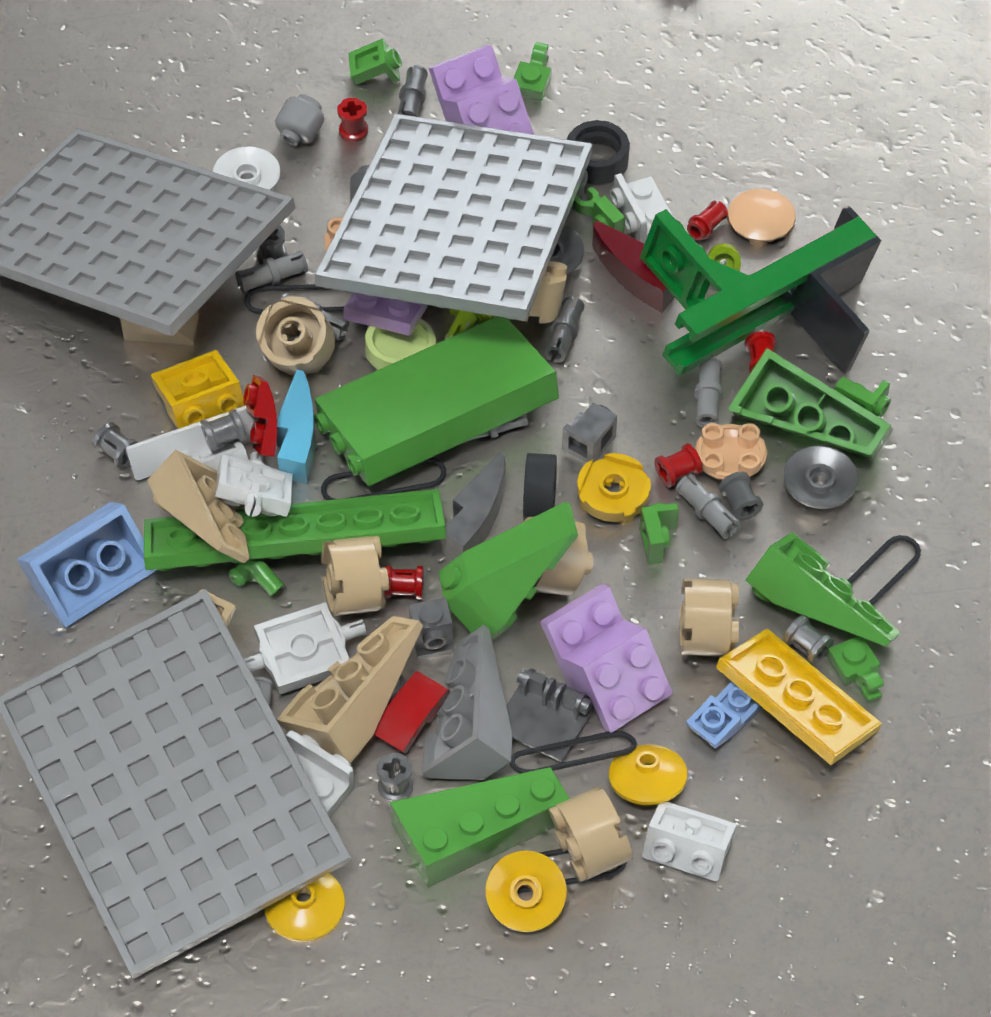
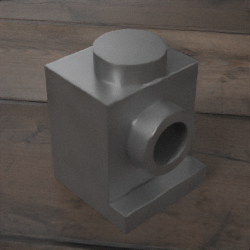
M592 403L584 413L580 412L577 414L572 425L566 424L563 427L562 450L586 463L593 459L594 463L616 437L617 415L612 413L606 406Z
M446 598L409 604V619L418 620L423 626L414 645L417 660L453 654L455 651L453 627Z

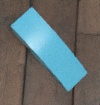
M297 369L277 418V447H281L277 461L280 471L292 474V481L308 485L316 448L314 410L310 387L303 370Z

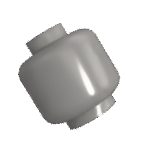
M304 94L288 98L275 119V125L281 133L280 138L292 146H297L298 143L310 144L324 123V114L321 111L322 106L320 103Z

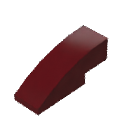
M596 220L593 224L592 247L602 264L627 291L643 303L663 313L675 297L640 259L644 243Z

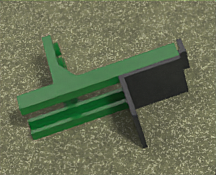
M850 206L842 209L834 230L757 272L747 275L710 259L704 248L693 240L685 231L681 222L676 220L667 209L655 214L640 259L683 306L685 311L678 314L675 326L678 329L685 327L689 331L686 335L667 344L662 356L680 376L744 341L750 334L762 331L791 314L843 373L851 370L870 331L839 295L862 282L881 243V239ZM711 283L718 293L705 299Z

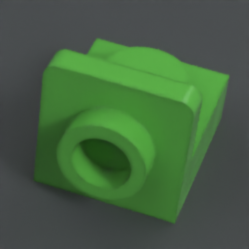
M383 38L348 53L350 77L356 84H360L383 73H386L394 83L400 81L399 68L402 67L401 57L395 48L391 49Z
M843 376L834 388L840 394L880 418L886 413L891 403V398L888 397L890 383L885 380L882 381L874 393L863 385L854 383Z
M656 503L649 507H641L639 530L648 565L663 563L664 548L670 546L668 530H675L677 528L679 516L677 503Z

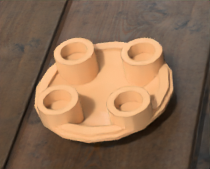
M751 189L740 193L731 201L727 221L735 232L749 239V243L755 247H764L769 241L784 237L794 228L796 220L795 210L790 201L780 193L768 189Z
M709 423L703 427L702 435L697 440L695 447L702 462V470L710 476L721 480L735 472H746L749 477L756 474L765 464L767 456L765 441L760 437V429L750 423L743 425Z

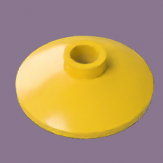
M638 745L632 753L615 757L609 767V783L614 792L624 800L640 805H656L667 802L679 795L687 782V767L683 759L674 751L659 745Z
M527 850L513 852L501 858L491 869L485 887L487 905L493 916L505 927L519 932L538 931L554 922L564 907L567 895L565 878L556 863L541 853ZM522 887H527L532 891L533 897L527 901L521 900L518 897L517 891Z
M329 873L264 908L265 916L269 925L280 936L296 942L315 941L332 932L341 921L345 909L344 892L336 878ZM301 894H309L311 896L305 902L296 899Z

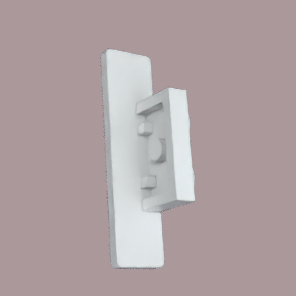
M247 406L236 409L245 431L246 440L240 442L238 439L218 445L217 450L212 452L206 443L200 422L126 447V453L133 476L136 480L150 477L175 449L215 470H218L222 454L248 460L243 444L250 442L251 427L254 421L258 422V417H253L246 411ZM229 412L214 416L206 420L209 422L229 415Z

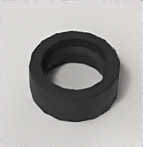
M593 120L583 122L574 127L569 133L567 140L604 144L617 152L615 156L607 160L589 161L586 169L588 175L587 183H610L614 181V175L620 173L623 175L627 170L630 142L627 134L619 126L609 121Z
M527 453L524 476L523 521L528 517H535L555 507L557 456L555 454Z

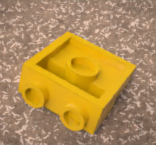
M217 350L150 374L153 386L163 399L167 413L177 429L245 406L243 404L240 382Z

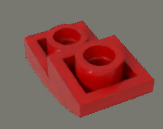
M253 375L252 382L246 385L243 395V404L247 406L246 411L253 417H258V422L254 421L251 427L250 442L253 443V448L260 455L274 457L277 443V415L273 395L268 382L261 376Z
M416 671L385 709L373 735L407 754L424 724L432 722L450 690Z

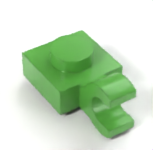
M536 42L532 50L530 63L520 61L513 79H517L522 97L543 100L552 77V68L546 67L549 56L546 55L549 44Z
M592 187L588 188L587 198L589 201H583L579 196H575L573 202L575 211L582 215L592 216V225L598 220L624 233L625 216L606 196L600 198L598 191Z
M858 636L828 648L827 658L845 686L856 682L868 703L882 697L878 689L884 686L883 680L878 674L880 662L864 638Z

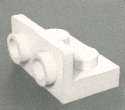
M621 173L614 175V188L610 190L612 203L617 209L620 208L625 216V227L628 233L633 232L638 241L645 243L655 214L665 209L671 215L672 213L651 176L626 183Z
M290 730L286 734V738L330 818L355 788L352 766L344 757L338 754L331 755L320 748L319 744L310 736H301Z
M670 802L661 803L658 805L648 826L642 857L706 879L718 881L737 824Z

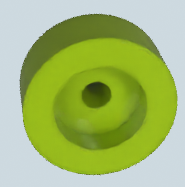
M722 243L714 246L708 252L710 259L740 271L741 256L734 246Z

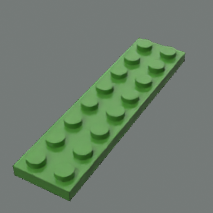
M439 489L291 504L287 517L282 515L268 516L261 512L259 515L252 517V510L250 515L246 514L245 509L236 510L243 518V523L239 529L246 536L249 553L248 560L259 558L281 559L288 555L297 554L319 555L322 552V544L325 541L364 536H378L382 547H394L398 544L411 542L432 543L436 540L446 539V528ZM174 516L144 519L145 570L168 571L175 567L183 566L206 567L212 563H242L217 551Z

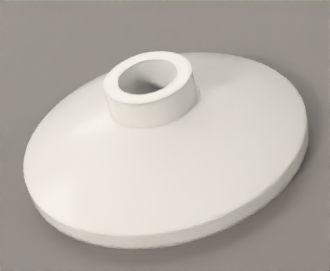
M250 146L235 148L224 153L213 167V172L271 191L277 186L281 175L279 162L270 152Z

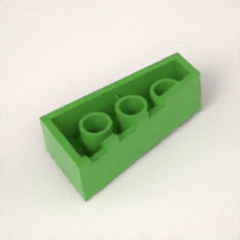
M768 348L727 409L734 416L871 460L875 459L893 431L891 424Z
M549 767L390 802L391 821L424 883L429 888L555 828L548 809L570 798L552 768Z

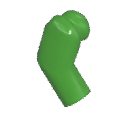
M248 560L245 564L236 563V567L229 572V577L236 586H244L247 581L258 582L270 597L276 595L285 586L269 566L262 561Z

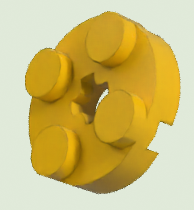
M619 453L604 454V459L597 460L594 463L593 459L590 460L579 472L577 494L580 508L583 512L589 513L600 520L619 522L621 524L631 523L636 515L641 512V507L647 506L650 498L651 481L649 476L647 477V474L643 471V465L628 455ZM613 482L620 484L619 489L621 491L610 492L604 486L611 487Z

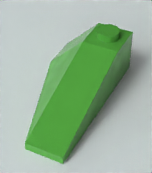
M563 502L462 552L438 572L443 597L447 600L448 608L470 633L485 625L490 630L491 639L494 640L513 624L518 617L515 610L524 598L531 599L537 591L535 583L545 570L554 569L578 536L571 504Z
M793 532L770 545L745 579L752 586V591L762 600L771 601L776 605L887 647L900 634L870 602L863 599L857 600L853 596L851 589L853 585L845 578L839 579L832 576L826 570L830 563Z

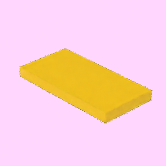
M768 628L719 658L716 668L830 765L875 735L882 724Z

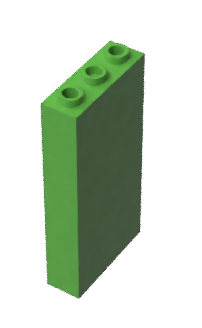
M497 316L315 398L317 414L314 415V421L322 435L327 433L335 452L338 455L343 454L352 474L354 476L359 474L367 486H370L558 399L556 371L507 318Z

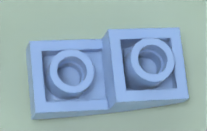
M731 681L716 698L711 695L686 721V725L711 746L717 748L748 724L763 707Z

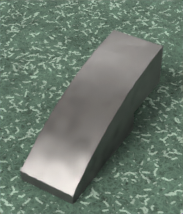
M499 453L453 499V519L445 526L446 539H440L441 552L452 560L462 552L483 543L493 527L504 495L506 479V456L502 453Z

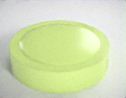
M420 318L410 336L369 326L365 335V355L370 364L379 370L435 345L436 336L431 326Z

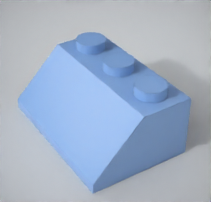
M109 502L17 559L34 591L64 627L74 623L156 571V569L145 570L144 538L125 504Z

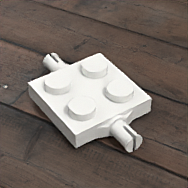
M257 451L249 455V460L225 454L221 455L217 470L216 497L233 506L245 505L246 514L250 515L252 510V517L259 515L260 512L268 516L282 515L287 517L292 499L291 473L265 465L263 463L264 455L259 454L257 458Z
M324 602L254 625L255 635L260 645V653L244 658L251 672L265 668L273 677L280 695L308 684L325 680L331 675L328 670L329 667L337 661L342 664L350 659L346 651V640L366 635L367 632L362 619L340 626L332 617L327 603Z

